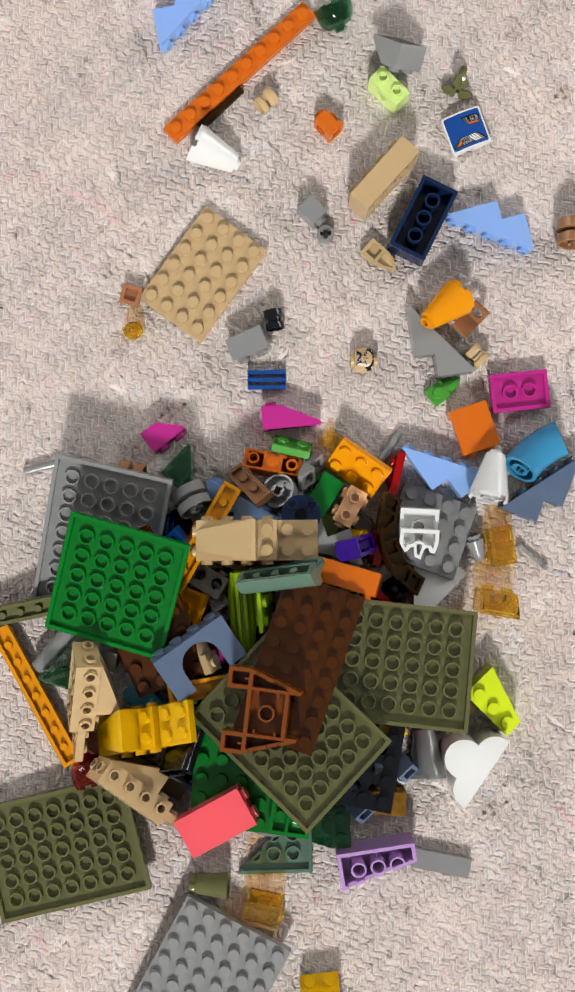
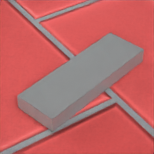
M415 846L417 862L412 863L411 867L469 878L471 857Z

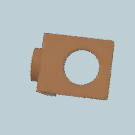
M477 300L474 301L475 305L469 314L458 318L452 324L464 338L490 314ZM473 309H480L482 316L475 315Z

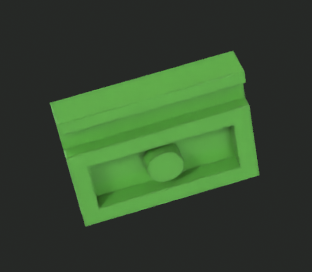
M275 435L271 451L309 460L312 443Z

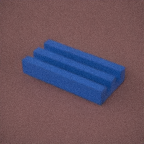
M248 370V390H286V370ZM252 375H282V378H252ZM252 382H282V385H252Z

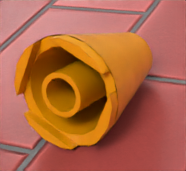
M452 279L443 285L420 315L421 324L425 328H437L472 311L475 305L473 296L468 288L464 289L460 286L463 284L462 282Z

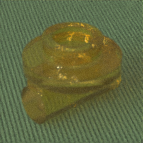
M140 320L129 322L125 327H122L128 339H138L143 334Z

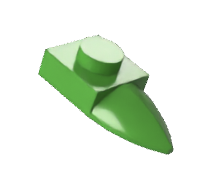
M460 377L444 378L424 392L434 407H437L452 396L458 388Z

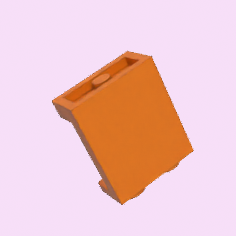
M486 400L446 414L448 421H451L461 451L459 453L460 457L466 455V458L469 459L478 456L477 451L484 449L486 453L491 449H496L495 445L501 444Z

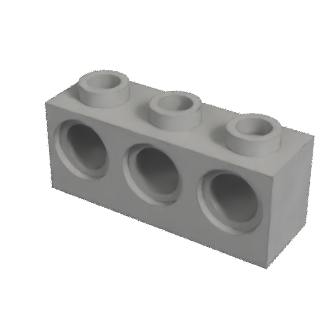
M200 563L189 584L222 602L228 592L229 575L221 570L219 573L212 570L214 568L213 565H201ZM206 571L205 578L200 580L199 573ZM221 580V588L215 589L216 581Z

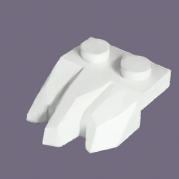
M400 507L398 522L399 543L404 552L413 547L414 557L420 560L425 548H428L430 553L435 554L439 544L440 533L438 529L439 509Z

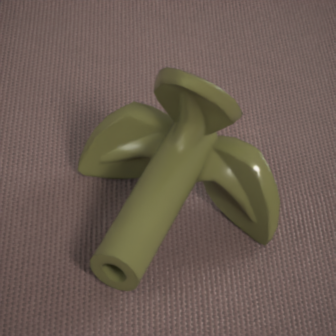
M464 65L461 66L459 74L453 82L454 87L448 84L442 85V91L451 97L457 93L458 98L463 100L472 98V92L463 90L467 87L466 73L468 68Z

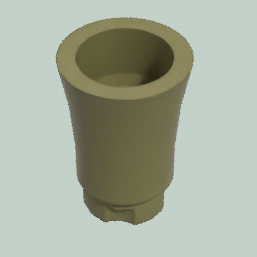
M231 872L191 873L189 892L196 893V895L228 900Z

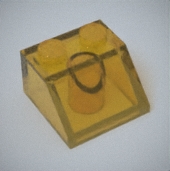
M486 584L475 588L473 610L482 614L519 620L518 594L512 593L513 589L501 587L500 591L493 590L494 586Z
M247 887L242 918L250 922L261 921L269 926L280 925L285 911V894Z

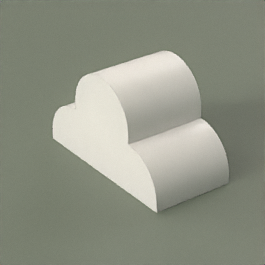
M480 728L472 735L454 732L448 735L446 733L439 742L442 761L448 770L446 776L448 787L457 802L464 808L467 807L510 743L494 728Z

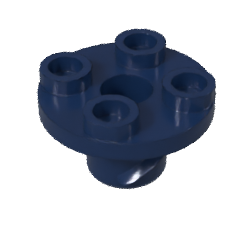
M296 495L288 499L283 505L281 518L282 520H318L319 524L321 510L313 498L306 495Z

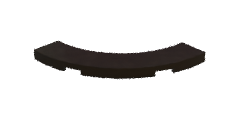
M384 491L379 503L376 519L379 550L393 578L407 591L418 596L425 578L406 562L402 555L398 537H396V524L402 499L388 491Z

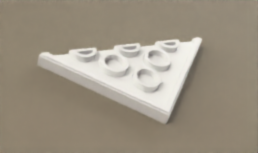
M458 565L454 580H450L412 566L418 574L425 578L418 596L412 594V604L435 607L467 575L466 572Z

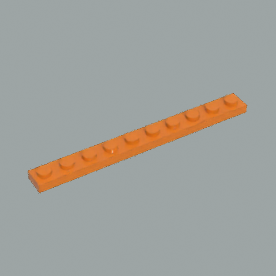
M304 2L298 5L163 128L164 132L176 145L181 142L239 86L244 85L315 20L316 15Z

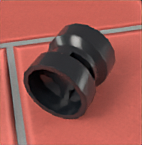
M271 308L263 311L264 318L267 320L265 324L266 331L273 332L285 328L284 321L281 320L283 315L282 308Z
M393 577L387 579L381 586V591L389 596L391 602L401 603L408 595V591L400 586Z

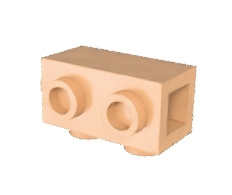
M350 485L348 488L344 487L340 494L342 498L340 504H335L330 513L333 515L331 519L335 521L334 525L343 530L345 527L355 526L359 519L357 514L360 508L364 510L369 501L366 498L368 494L353 485Z

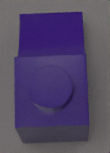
M372 532L335 543V553L340 562L361 558L377 551Z

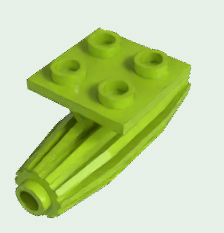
M236 570L229 573L228 606L230 627L247 653L256 644L257 626L259 627V633H264L269 628L274 614L272 606L274 603V593L271 591L256 594L240 593L235 582L240 572L246 570Z

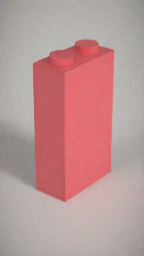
M240 782L183 812L175 819L174 825L193 859L257 825L260 816L259 810L255 804L252 805L249 800L248 790L242 787Z

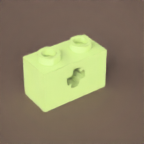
M383 65L369 78L367 90L393 115L407 103L410 91Z

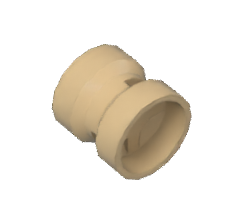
M265 87L262 90V94L256 96L252 102L262 115H266L270 107L275 106L279 99L271 88Z
M476 342L463 356L471 360L475 368L478 369L491 355L487 351H483L481 345ZM479 351L480 353L473 359L472 357Z

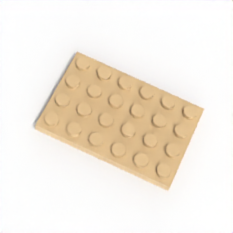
M205 207L145 288L140 300L201 344L265 257L267 250L208 207Z

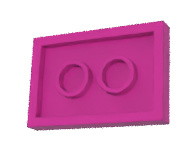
M547 369L488 376L492 414L551 407Z

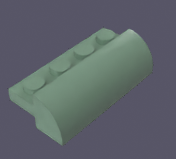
M323 557L250 566L248 570L240 572L235 585L242 594L320 586L323 582L321 572L325 561Z

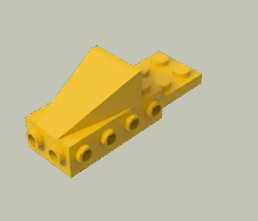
M184 700L158 706V702L147 703L145 708L144 705L132 706V709L123 708L117 710L112 715L99 717L97 722L99 755L120 759L119 755H121V758L133 757V753H135V756L147 755L149 750L150 754L162 752V748L197 742L193 700Z

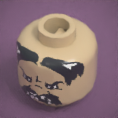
M356 348L354 353L350 354V368H353L357 373H371L374 366L378 365V355H374V351L371 348Z

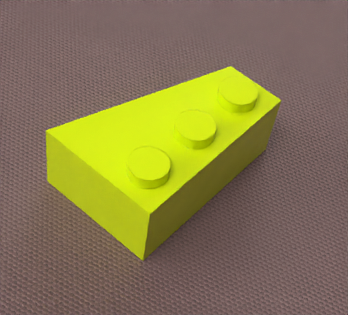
M487 663L472 678L471 701L507 736L520 723V720L494 668Z

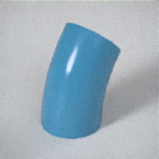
M555 421L525 437L506 456V468L513 477L524 482H533L548 466L569 455Z

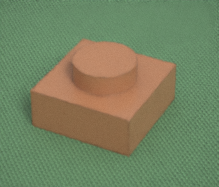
M124 283L119 302L139 308L140 298L144 291L143 288Z

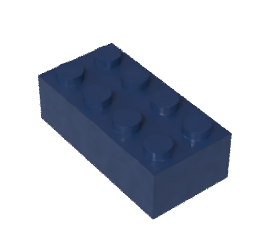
M423 175L387 250L421 267L458 191Z

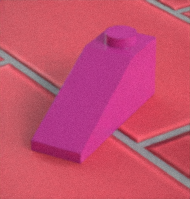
M276 402L265 403V406L261 407L264 432L321 425V420L285 406L276 405Z

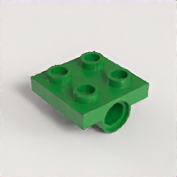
M272 800L268 834L308 839L309 833L306 834Z

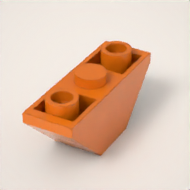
M246 448L242 467L265 477L281 473L290 478H298L303 458Z

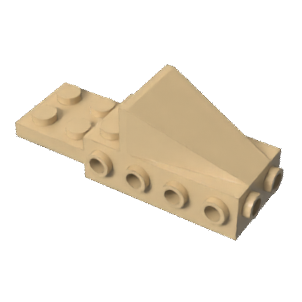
M202 516L201 520H196V525L192 527L193 537H196V545H193L192 554L193 557H196V561H201V565H213V561H221V565H233V561H241V565H253V561L262 560V564H274V560H302L318 557V520H273V516H261V520L253 519V516H241V520H233V516H221V520H213V516Z
M91 641L72 642L66 708L69 732H71L74 762H83V753H87V741H85V738L89 737V731H94L95 722L99 721V715H112L117 710H120L114 680L99 651L97 642Z
M101 755L92 761L86 777L151 822L160 826L162 821H165L177 830L174 821L179 814L171 809L173 804L168 801L169 796L160 791L169 778L159 773L160 766Z

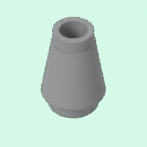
M480 532L470 533L466 537V545L475 562L485 560L484 536H481Z

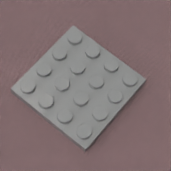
M404 482L399 496L402 499L400 507L437 508L440 510L438 525L440 530L439 544L435 554L430 553L429 549L425 548L420 560L414 557L413 547H410L406 552L401 547L404 559L411 566L454 580L477 507ZM398 513V519H397V524H396V537H398V540H399V531H398L399 513Z

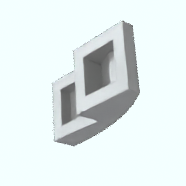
M316 451L302 465L298 473L300 491H304L315 483V475L324 469L323 454Z

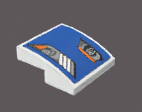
M479 106L465 109L441 120L454 157L471 149L476 150L492 142Z

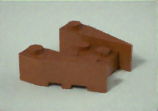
M229 665L227 687L247 689L243 729L234 727L222 729L219 752L245 754L297 743L299 736L287 735L291 695L302 696L304 690L254 666Z

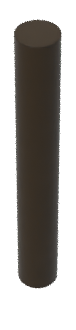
M239 86L202 120L198 127L200 128L201 124L208 127L244 93L243 89Z

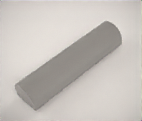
M59 631L32 662L33 667L39 673L49 670L77 636Z

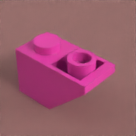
M155 422L140 435L154 453L160 452L162 454L170 448L169 444L171 442L181 440L185 436L184 432L187 430L180 425Z

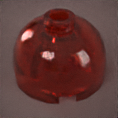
M84 753L83 762L74 763L71 778L76 790H86L85 786L90 784L92 788L98 785L86 777V774L90 770V764L95 758L99 757V754Z

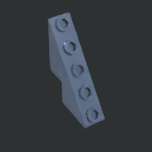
M570 456L563 461L564 465L561 467L555 466L548 470V475L544 478L541 476L537 477L528 488L524 486L515 492L516 495L511 499L509 498L507 504L503 505V501H500L498 509L531 522H536L543 502L556 507H563L575 474V457Z

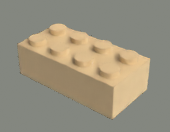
M401 136L398 141L395 139L388 147L389 151L385 155L381 154L378 157L373 169H367L362 176L363 180L359 184L356 182L349 190L348 208L364 222L416 164L420 151L404 136Z

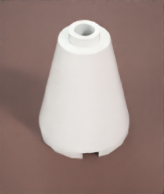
M201 124L186 160L230 173L233 170L237 171L241 160L238 159L239 154L206 125Z
M491 449L489 452H486L468 494L470 499L474 496L476 497L475 501L490 505H498V501H503V505L508 503L506 455L501 450Z

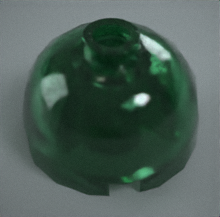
M332 0L328 5L321 6L314 11L317 22L326 31L335 30L336 33L345 30L346 24L353 15L351 0Z

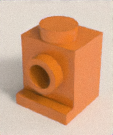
M321 109L315 115L314 128L328 143L343 131L344 122L342 120L338 122L334 113Z

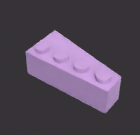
M411 832L335 843L342 892L348 890L352 885L363 884L365 880L376 876L378 878L383 876V873L389 870L395 871L417 862L415 843Z

